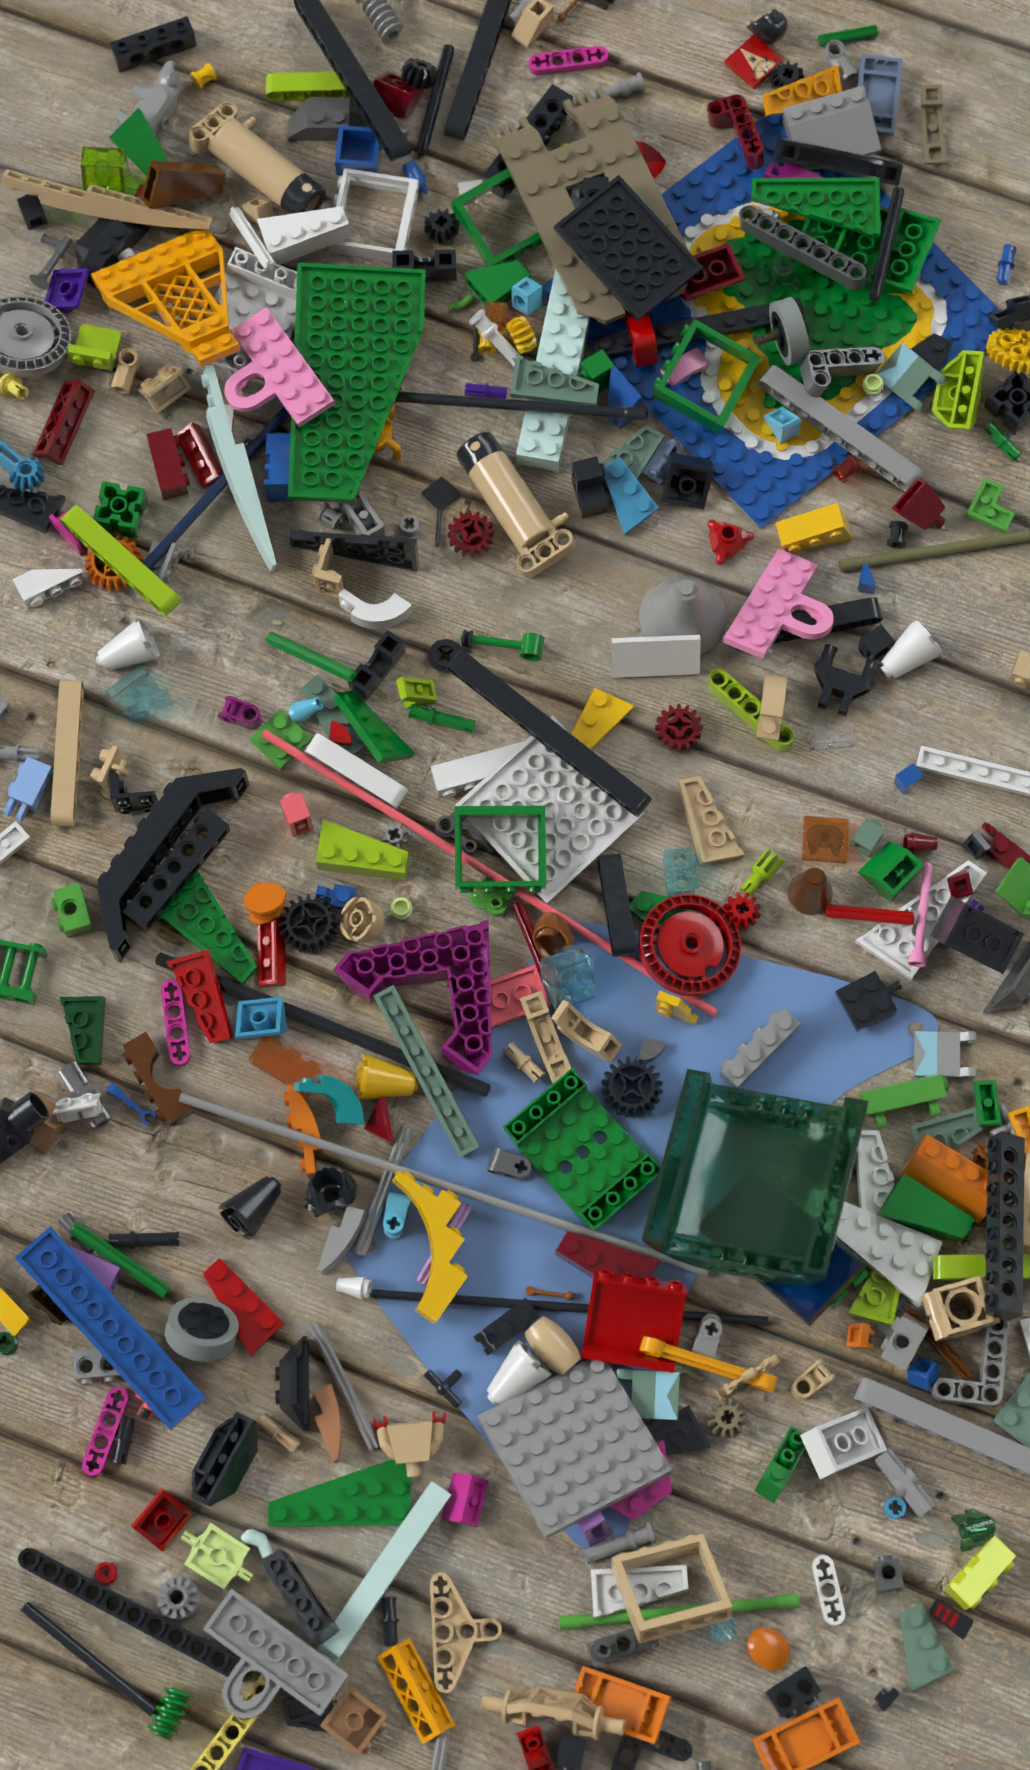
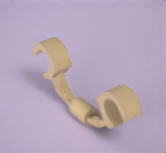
M774 1354L762 1361L758 1367L749 1368L742 1373L739 1379L726 1383L715 1392L720 1399L734 1392L741 1381H748L755 1377L759 1370L765 1372L781 1361Z

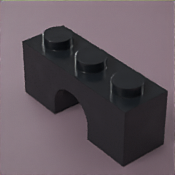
M456 249L435 250V254L429 258L416 257L413 250L392 251V268L425 270V281H456Z
M386 630L375 644L373 655L365 665L360 664L355 670L357 675L352 682L348 681L349 689L367 701L406 652L405 641L389 630Z

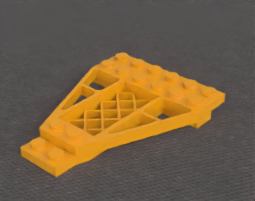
M195 229L91 274L92 281L101 292L102 299L110 310L116 309L176 341L182 346L184 351L194 356L201 367L240 351L239 343L231 334L223 249L208 229ZM220 264V272L205 279H199L196 275ZM178 283H183V284H185V286H177V285H178ZM220 283L223 300L221 305L215 301L207 290ZM159 291L166 292L165 295L158 293ZM173 293L180 294L179 297H178V296H172V295H173ZM192 295L194 298H186V296ZM144 296L149 300V303L135 309L127 305ZM168 303L175 304L174 307L167 306ZM182 305L189 306L188 309L181 308ZM196 307H201V308H203L202 311H201V310H195ZM157 311L166 325L147 316V314ZM176 315L184 316L183 319L175 318ZM190 317L198 318L197 321L189 320Z

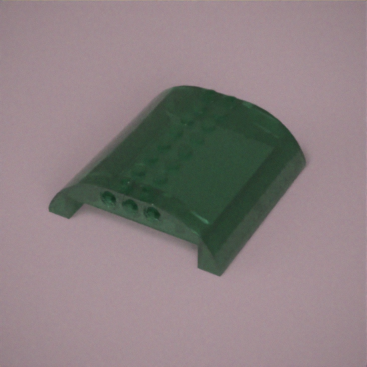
M687 1069L643 1231L642 1242L667 1257L713 1272L785 1285H808L824 1280L827 1277L867 1112L868 1101L845 1097L843 1107L713 1084L709 1072Z

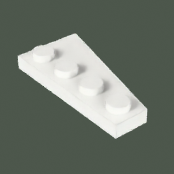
M857 1130L854 1132L859 1208L877 1215L894 1186V1177L887 1163L888 1158L879 1130Z
M687 1565L638 1567L625 1571L638 1606L688 1591ZM611 1569L591 1570L594 1620L626 1610Z

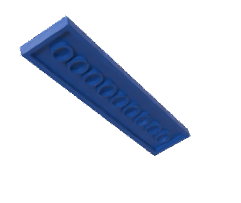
M51 1226L15 1257L21 1266L171 1431L206 1399L201 1391Z

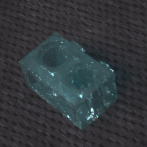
M691 847L664 849L663 863L667 897L694 894L695 889H699L698 876L693 875V868H696V856L691 854ZM681 858L685 860L686 864L678 866L674 863V860ZM678 880H685L688 885L686 887H679L676 882Z

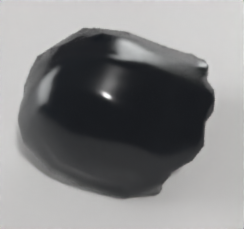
M772 9L771 13L761 16L756 21H750V25L746 27L762 43L771 45L784 37L788 27V20L783 13Z

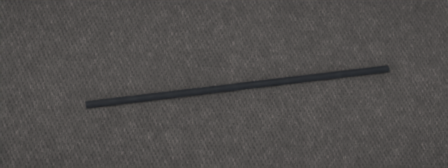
M372 1290L373 1299L420 1302L424 1295L422 1292ZM455 1295L449 1304L512 1308L523 1299ZM528 1300L535 1310L588 1313L589 1304ZM683 1311L682 1320L701 1321L709 1312ZM713 1313L719 1316L722 1323L768 1326L769 1321L767 1316Z

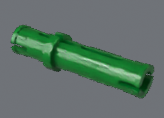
M411 704L408 718L427 722L428 725H441L470 734L473 733L476 720L437 711L433 707L429 709Z

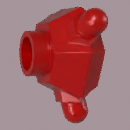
M715 520L707 522V526L710 529L708 535L712 552L717 555L715 559L717 565H723L726 558L735 556L746 547L747 541L754 539V533L751 531L746 532L742 527L726 522H716Z

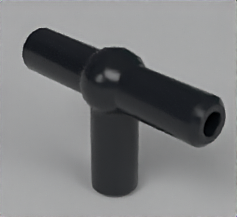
M431 1370L424 1374V1377L436 1388L438 1394L444 1396L455 1408L462 1404V1401L450 1390L462 1377L458 1370H455L444 1382Z

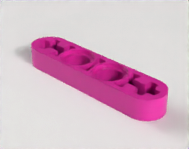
M593 46L534 54L529 58V71L533 75L539 76L601 68L608 62V51L605 47ZM600 54L602 59H598L596 55ZM575 56H582L584 61L576 63L573 61V58ZM560 58L564 63L556 66L553 64V60ZM535 62H539L540 67H536Z
M169 979L161 986L169 1057L175 1066L183 1067L191 1059L183 991L176 980ZM173 985L175 989H178L174 991L175 1000L180 999V1001H171L169 992H166V990H169V986ZM173 1006L181 1009L180 1015L175 1018L168 1015L169 1009ZM175 1028H180L184 1032L182 1038L178 1040L171 1037V1032ZM185 1043V1045H181V1050L186 1056L182 1057V1061H178L177 1057H174L178 1055L176 1045Z
M113 1387L108 1392L82 1462L83 1471L89 1476H99L103 1472L109 1458L121 1419L125 1414L130 1399L129 1393L122 1387ZM119 1391L122 1392L121 1395L124 1397V1400L119 1401L116 1407L121 1409L120 1413L113 1409H108L109 1405L114 1407L115 1399L112 1397L114 1394L118 1395ZM107 1414H114L117 1419L115 1425L111 1427L105 1426L104 1417ZM100 1436H105L108 1439L107 1447L102 1450L98 1449L95 1445L96 1439ZM92 1450L99 1454H104L103 1458L99 1456L96 1463L99 1465V1468L90 1472V1467L87 1464L88 1462H93L96 1456L91 1454Z

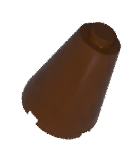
M810 868L796 875L788 888L790 903L797 911L805 915L821 913L826 909L827 904L831 903L833 897L832 885L825 873L819 868Z

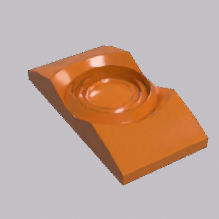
M582 1666L573 1692L584 1694L596 1707L599 1705L603 1706L605 1717L625 1719L626 1727L624 1734L655 1745L672 1698Z
M839 1697L751 1739L765 1770H806L861 1743Z

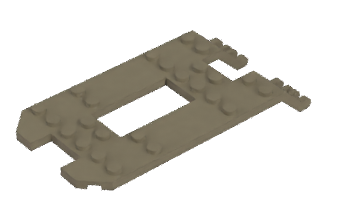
M601 86L595 89L597 100H593L590 92L584 93V98L587 103L584 102L581 95L576 96V102L579 107L574 108L570 99L563 101L567 115L578 123L585 138L548 152L539 132L529 124L525 116L518 120L522 128L520 130H516L514 123L511 121L507 123L510 133H508L503 124L499 127L500 133L503 135L502 137H496L493 129L486 131L491 146L501 153L577 314L584 317L589 316L597 319L600 323L608 324L625 317V311L621 303L554 230V225L575 209L567 190L582 185L583 178L604 176L609 177L610 182L620 175L687 250L688 248L615 100L609 97ZM687 283L678 291H676L673 295H671L668 299L683 294L687 287Z

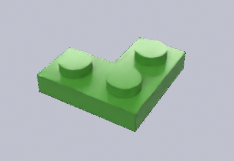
M984 477L966 513V517L1005 534L1015 513L996 504L1004 486Z

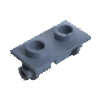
M663 439L642 473L658 484H661L666 475L670 453L680 454L682 451L677 446L679 444L678 441L675 439L670 441Z

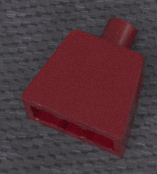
M920 477L915 480L891 508L924 530L928 529L930 525L940 529L946 522L940 515L945 509V505L931 486Z

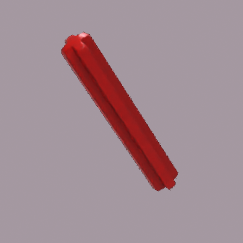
M827 904L825 909L826 917L904 925H913L915 920L914 912L835 904Z

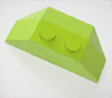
M963 350L940 371L944 375L946 382L942 386L938 384L936 386L932 413L948 429L970 431L976 423L984 383L985 353L982 351Z

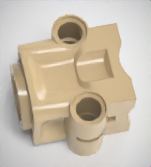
M973 1277L935 1288L933 1291L921 1295L926 1314L930 1317L929 1323L935 1341L955 1339L1000 1323L999 1318L985 1315L984 1277ZM958 1300L963 1302L969 1309V1319L960 1320L954 1317L949 1308L950 1301Z

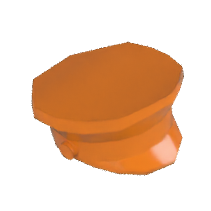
M258 883L250 888L243 897L245 907L250 911L249 918L252 923L257 925L268 923L279 917L283 912L287 892L278 883Z

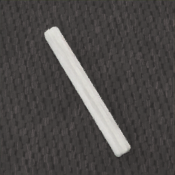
M231 207V212L229 213L231 219L265 270H273L275 261L239 207Z

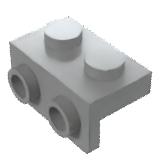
M153 541L148 556L160 544L159 542ZM172 542L170 549L150 570L165 584L170 583L173 575L171 570L180 558V552L176 543Z

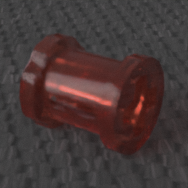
M847 455L845 461L839 466L832 468L834 476L841 483H845L851 474L861 470L860 464L852 455Z

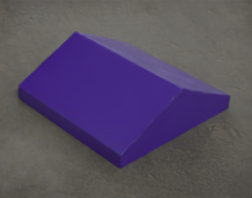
M88 268L54 270L45 302L50 303L60 312L66 314L78 309L90 270Z

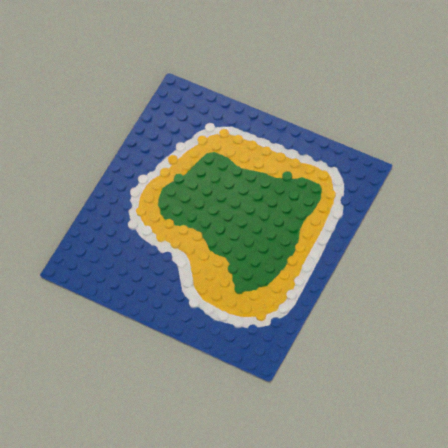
M764 115L754 123L764 151L765 163L760 169L753 170L747 167L735 137L661 194L689 252L692 255H696L729 243L744 274L745 281L685 302L679 295L668 299L649 313L652 326L769 304L789 297L793 299L800 298L805 315L804 322H807L810 332L808 334L810 352L813 350L877 347L883 351L885 358L873 374L880 370L902 343L911 349L933 333L953 342L948 355L938 371L940 372L963 350L986 351L989 335H992L993 331L997 332L998 328L989 323L988 315L1001 310L934 242L913 292L905 294L882 292L880 300L876 302L869 300L870 290H851L742 231L740 228L739 211L747 205L754 206L761 211L775 209V212H780V221L799 231H802L807 217L752 202V178H763L770 163H775L782 167L785 162L773 158L777 137L788 139L783 124V115ZM825 169L813 171L823 178H860ZM880 188V206L889 208L891 198ZM554 277L542 286V298L547 303L549 302ZM591 317L586 345L595 353L592 337L628 331L624 317L608 324L600 323L597 319ZM1010 324L1008 328L1012 330L1014 324ZM772 327L725 335L727 338L761 356V359L719 434L652 397L655 390L652 385L657 376L662 378L663 374L660 370L667 358L671 360L674 356L671 353L674 345L657 348L658 364L641 368L635 367L633 353L610 357L609 359L641 395L643 406L648 408V411L678 441L687 453L692 457L713 460L714 472L712 479L760 529L767 526L854 456L801 417L799 435L781 444L766 423L764 416L780 407H784L795 414L759 386L758 381L772 365L777 366L804 385L800 371L802 362L786 365L778 351L775 340L757 345L755 337L772 332ZM706 340L689 342L683 354L698 347L709 361V366L707 369L691 375L688 381L674 387L667 381L665 387L718 417L747 364ZM867 375L831 377L828 388L819 397L875 437L881 435L913 409L885 385L879 394H867L862 388L863 379ZM928 378L913 397L922 402L936 391L937 383Z

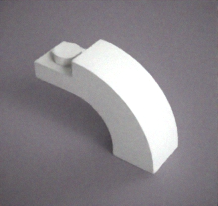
M344 588L338 594L340 606L345 611L351 612V621L364 628H390L405 621L413 613L412 605L395 593L388 600L380 604L365 603Z

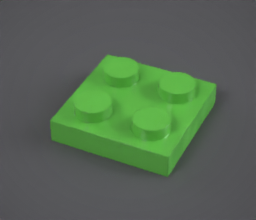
M281 709L249 739L250 743L280 770L284 769L295 757L262 738L261 734L265 729L300 751L312 741V738Z

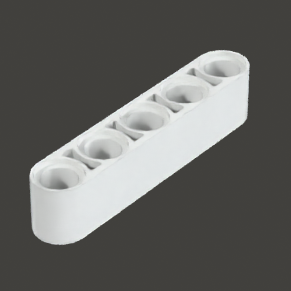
M318 733L315 734L305 750V754L395 810L408 792V789Z

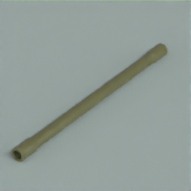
M1030 530L864 557L857 556L839 559L840 572L861 569L864 564H868L870 567L1030 541Z

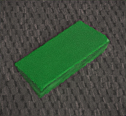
M996 1080L973 1081L979 1127L997 1128L1001 1126L1002 1121Z

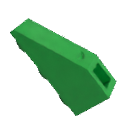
M790 1426L754 1489L756 1493L773 1503L779 1497L806 1449L800 1436L804 1433Z

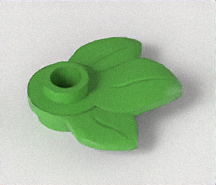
M485 877L482 881H493V880H491V879L488 878V877ZM480 889L481 891L469 893V899L477 909L486 910L490 915L499 917L506 912L508 908L507 902L513 898L514 893H505V889H496V893H483V889Z

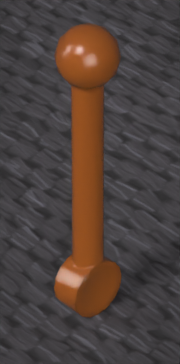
M574 0L563 13H560L558 20L564 21L565 16L579 0Z
M532 1286L526 1288L528 1296L539 1294L562 1297L568 1301L574 1298L572 1292L560 1293L536 1290Z

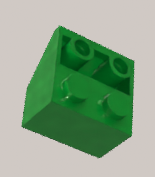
M888 841L858 871V874L891 903L921 873L924 864L908 849Z

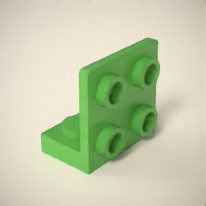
M1020 857L1017 858L996 889V894L1025 920H1030V864Z

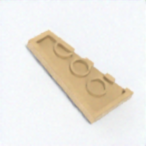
M697 776L679 780L677 784L700 866L743 857L742 849L738 847L732 831H729L723 821L724 817L720 811L718 812L713 803L714 800L701 777Z

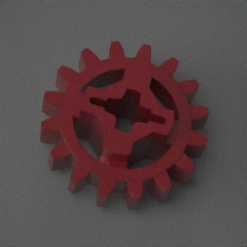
M468 510V515L466 516L461 512L460 519L453 517L454 524L448 525L449 532H447V538L450 539L449 545L455 546V553L461 550L463 557L466 553H470V557L473 558L476 552L481 556L482 549L488 551V544H493L494 530L492 529V522H487L486 515L480 518L479 511L472 515L471 510Z
M680 704L677 705L676 709L669 705L668 712L662 710V717L657 716L656 722L658 724L655 725V731H658L656 738H663L661 745L669 744L670 751L673 747H677L678 752L681 751V747L688 751L690 748L689 744L696 746V739H701L702 734L700 731H703V725L699 724L702 718L695 717L697 711L693 710L690 712L689 705L682 709ZM675 716L671 721H667L669 718ZM680 725L682 730H677L676 726ZM687 735H691L689 738L683 740Z

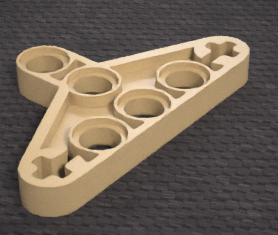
M439 1572L430 1579L434 1681L437 1690L447 1694L455 1689L474 1642L497 1640L502 1633V1627L495 1619L473 1620L450 1577L445 1573ZM438 1577H443V1580L448 1582V1585L443 1587V1594L449 1593V1598L438 1597L434 1599V1594H439L438 1586H434V1582L438 1581ZM440 1601H445L449 1605V1611L445 1615H439L435 1611V1606ZM488 1623H494L498 1627V1633L494 1637H488L484 1632V1627ZM465 1624H470L474 1628L473 1636L468 1639L460 1634V1629ZM440 1626H447L450 1629V1636L445 1640L439 1639L436 1635V1630ZM443 1650L451 1654V1661L446 1665L440 1664L437 1659L439 1652ZM452 1666L453 1672L447 1671L448 1679L452 1680L453 1683L448 1685V1689L445 1690L443 1685H439V1680H443V1672L438 1673L437 1668L446 1669Z

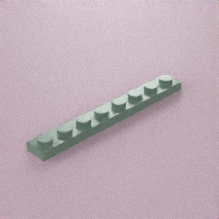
M395 985L375 994L374 998L459 1158L479 1148L478 1141Z

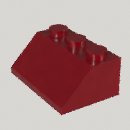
M729 243L693 255L703 266V271L687 283L685 292L679 296L685 302L745 281L744 274Z

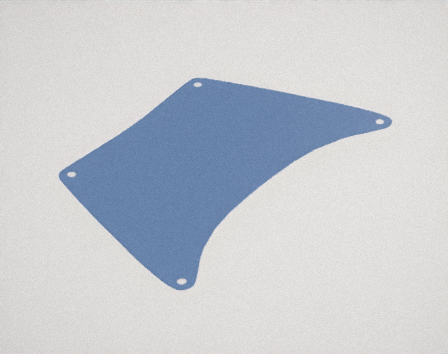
M574 920L610 942L607 926ZM572 929L570 930L575 938L572 947L569 950H559L548 960L564 1000L570 1002L591 1023L611 1033L622 1044L611 1064L618 1068L617 1060L621 1059L623 1064H625L626 1057H630V1062L634 1063L635 1057L640 1056L643 1038L666 1042L662 1053L649 1060L646 1066L649 1068L651 1065H654L655 1069L652 1074L660 1073V1077L656 1079L663 1082V1085L658 1087L663 1090L662 1095L657 1096L660 1102L658 1104L652 1102L655 1107L653 1111L645 1107L647 1110V1115L645 1116L642 1115L641 1111H638V1118H634L633 1112H630L629 1117L625 1118V1111L623 1110L620 1115L616 1114L617 1106L612 1110L609 1109L612 1101L604 1102V1097L609 1094L601 1093V1089L606 1087L601 1084L602 1079H608L604 1076L605 1071L612 1072L609 1068L611 1064L574 1043L557 1029L558 1025L552 1020L571 1068L585 1081L590 1093L646 1155L649 1153L664 1170L596 1231L702 1266L715 1245L700 1233L697 1228L693 1227V1222L687 1221L698 1206L701 1205L703 1207L702 1210L708 1211L710 1214L751 1170L754 1169L763 1176L769 1166L799 1131L844 1093L872 1076L914 1057V1037L908 1032V1027L911 1023L919 1022L922 1024L924 1031L938 1032V1022L930 1012L912 1002L892 995L891 999L897 1008L896 1014L856 1032L835 995L836 990L850 984V982L742 955L733 975L721 987L708 994L697 996L719 1010L715 1017L702 1011L677 994L664 989L648 976L619 958L613 957L611 953ZM634 931L636 955L631 956L641 961L638 947L640 932ZM685 942L688 948L694 949L693 943ZM653 944L660 964L672 975L686 980V977L675 974L665 966L658 954L657 945ZM723 951L722 958L715 968L712 966L705 968L706 979L720 972L726 959V951ZM533 957L527 967L535 965ZM699 977L693 978V981H700ZM659 990L681 998L692 1009L691 1013L699 1016L696 1025L672 1016L666 1018L659 1015L658 1011L654 1010ZM550 1000L552 1007L549 1008V1014L552 1017L555 1010ZM785 1008L801 1023L799 1030L735 1093L719 1077L722 1070L720 1066L729 1057L733 1059L738 1054L736 1050L744 1042L748 1044L754 1038L752 1034L760 1026L764 1028L769 1023L767 1019L776 1010L780 1012ZM526 1017L492 1028L491 1060L479 1075L467 1071L465 1073L468 1076L490 1084L489 1094L487 1097H484L459 1086L452 1093L480 1147L459 1158L436 1116L400 1165L590 1228L574 1214L533 1166L532 1175L526 1181L495 1175L487 1171L493 1148H499L524 1157L504 1131L503 1126L552 1085ZM511 1042L525 1055H529L532 1058L531 1061L545 1072L543 1078L534 1073L540 1079L538 1083H533L503 1053L505 1048L514 1053L508 1047ZM636 1071L623 1072V1074L626 1073L630 1077H635L639 1074ZM616 1078L613 1083V1090L616 1096H618L623 1086L620 1080ZM647 1078L641 1085V1089L646 1097L651 1092V1086ZM628 1084V1090L630 1091L631 1089H634L635 1091H637V1084H634L632 1086ZM628 1098L623 1102L637 1104L641 1101H637L635 1098ZM601 1132L596 1133L593 1137L594 1141L598 1144H603L607 1140L606 1135ZM580 1147L577 1149L576 1155L581 1159H585L589 1156V1151L587 1148ZM563 1162L559 1165V1170L563 1174H568L571 1172L572 1166L568 1162ZM522 1164L521 1167H517L519 1174H521L523 1170L527 1171V1169L525 1168V1164ZM414 1180L416 1183H418V1184L421 1185V1186H422L423 1184H425V1183H422V1182H419V1181ZM393 1183L390 1192L406 1195L405 1192ZM425 1184V1185L429 1186L431 1189L434 1190V1194H433V1195H435L436 1197H437L438 1194L443 1190V1189H440V1188H437V1187H434V1186ZM756 1184L712 1228L720 1237ZM456 1194L459 1197V1202H464L471 1206V1211L459 1230L462 1233L461 1237L465 1240L449 1262L452 1265L455 1262L466 1270L464 1273L468 1275L455 1295L524 1299L526 1297L528 1300L589 1304L593 1278L555 1255V1251L567 1230ZM411 1202L402 1236L397 1239H390L383 1230L385 1204L373 1235V1239L376 1242L375 1249L367 1252L365 1257L359 1256L354 1253L356 1241L346 1257L359 1277H366L372 1281V1290L424 1293L426 1286L420 1284L417 1278L431 1255L430 1241L425 1223L416 1206ZM371 1204L369 1205V1207H368V1208L366 1209V1211H365L367 1214H368V1212H369V1209H370V1207H371ZM393 1222L392 1226H390V1229L394 1230L397 1226V1223ZM659 1261V1265L651 1277H656L664 1282L671 1280L680 1281L683 1285H687L688 1293L698 1274ZM532 1286L536 1290L560 1293L572 1292L574 1298L568 1301L566 1298L534 1294L533 1296H528L526 1288ZM375 1299L428 1370H431L442 1382L455 1370L462 1374V1377L450 1390L462 1401V1404L459 1406L460 1410L495 1453L496 1451L479 1423L477 1416L496 1407L487 1397L489 1394L487 1388L514 1344L519 1340L529 1347L527 1351L534 1354L524 1333L541 1317L545 1316L558 1324L571 1337L580 1356L582 1354L588 1313L536 1310L540 1317L487 1356L483 1351L485 1348L480 1342L477 1343L474 1336L511 1308L449 1304L438 1321L432 1324L415 1312L419 1302ZM493 1332L487 1335L492 1343L498 1339ZM581 1358V1360L576 1365L588 1359ZM608 1362L615 1375L617 1369L639 1371L651 1370L647 1368H640ZM549 1369L551 1375H550L547 1379H545V1380H543L542 1382H540L539 1384L545 1382L546 1380H548V1379H550V1378H552V1377H554V1376H556V1375H558V1374H557L556 1372L552 1371L551 1369ZM619 1380L631 1400L632 1380ZM609 1506L601 1510L600 1512L607 1526L613 1532L612 1539L625 1535V1532L629 1529V1517ZM577 1523L563 1530L583 1549L590 1547ZM618 1553L613 1554V1555L608 1556V1557H605V1558H602V1559L612 1558V1557L616 1556Z

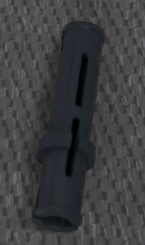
M130 1231L127 1234L109 1233V1240H118V1242H109V1244L115 1248L130 1247V1249L149 1246H179L180 1240H170V1238H180L179 1231L164 1233H135V1231Z

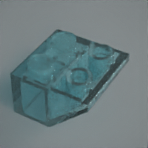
M580 948L540 959L541 980L555 1010H557L563 1000L574 1005L595 998L594 959L591 955Z

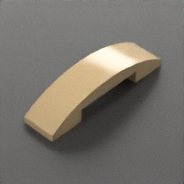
M542 991L520 998L536 1046L553 1084L569 1071L571 1066L563 1051Z

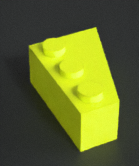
M993 1536L943 1590L964 1610L974 1609L982 1601L983 1598L981 1596L986 1590L990 1592L999 1582L997 1580L998 1576L1002 1572L1006 1574L1015 1565L1012 1560L1016 1555L996 1536Z

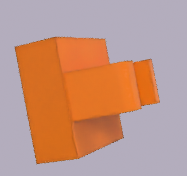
M849 1324L846 1347L852 1349L872 1348L873 1344L869 1343L868 1339L869 1335H875V1331L870 1328L869 1324Z

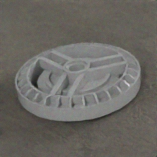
M10 296L1 298L0 373H11L15 377H35L57 368L67 357L68 348L71 344V330L65 316L50 303L34 297ZM53 345H56L49 353H47Z

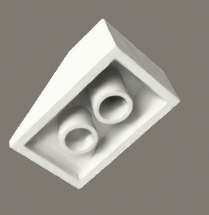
M868 1407L817 1426L800 1435L820 1479L887 1450Z

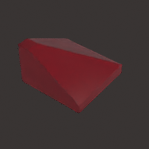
M961 870L947 878L951 896L958 899L974 894L970 876L966 870Z

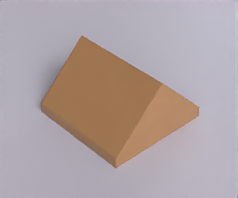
M34 1091L33 1093L46 1105L49 1118L34 1128L30 1144L46 1154L68 1122H59L57 1114L53 1115L55 1104Z

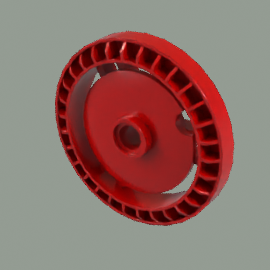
M695 894L675 895L657 904L644 920L638 941L642 964L651 978L664 989L683 996L705 995L721 987L733 975L741 957L740 934L734 921L728 923L731 916L725 917L726 914L723 915L726 910L715 901ZM689 909L705 914L702 915L690 911L680 912L668 918L663 925L657 924L663 916L675 910ZM654 930L659 932L657 937L653 936ZM722 931L726 941V959L720 972L706 979L705 968L707 966L715 968L722 958L724 950ZM685 941L692 942L694 949L688 948ZM653 944L657 945L658 954L665 966L675 974L686 977V980L672 975L660 964ZM699 977L700 981H693V978Z

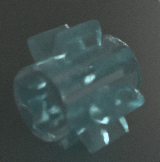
M731 1616L730 1620L711 1624L709 1626L712 1630L708 1632V1635L714 1642L720 1639L724 1644L737 1634L734 1629L737 1622Z

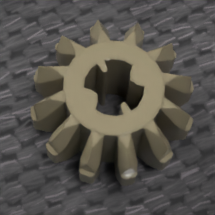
M723 1398L719 1399L720 1407L713 1403L711 1408L715 1412L707 1413L708 1417L714 1418V1420H710L707 1423L708 1426H717L712 1433L716 1434L719 1429L722 1430V1439L725 1438L727 1431L731 1438L735 1437L734 1430L741 1434L743 1429L738 1424H747L745 1419L739 1418L747 1414L746 1411H737L742 1404L739 1402L733 1407L732 1398H729L727 1405H725ZM724 1413H728V1416L732 1415L733 1418L730 1424H725L726 1421L722 1422L721 1418H723Z

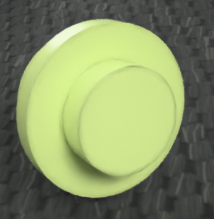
M877 374L867 375L862 382L863 390L869 395L879 394L884 387L883 379Z
M396 898L390 905L392 916L398 920L407 919L412 914V904L406 898Z

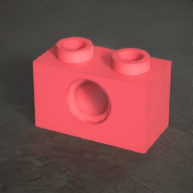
M292 792L285 795L280 800L292 837L313 830L311 816L301 792L297 794Z

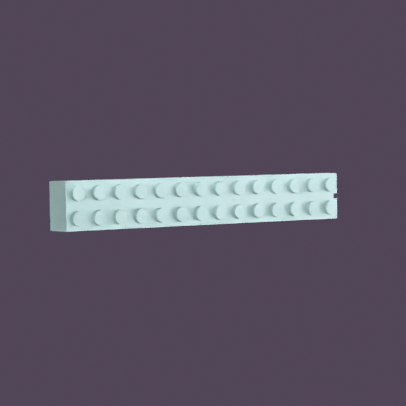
M579 186L573 188L571 194V201L575 209L583 203V199H579ZM556 269L536 361L548 368H556L562 370V373L579 377L591 317L577 314ZM525 411L516 452L517 465L559 472L571 415Z

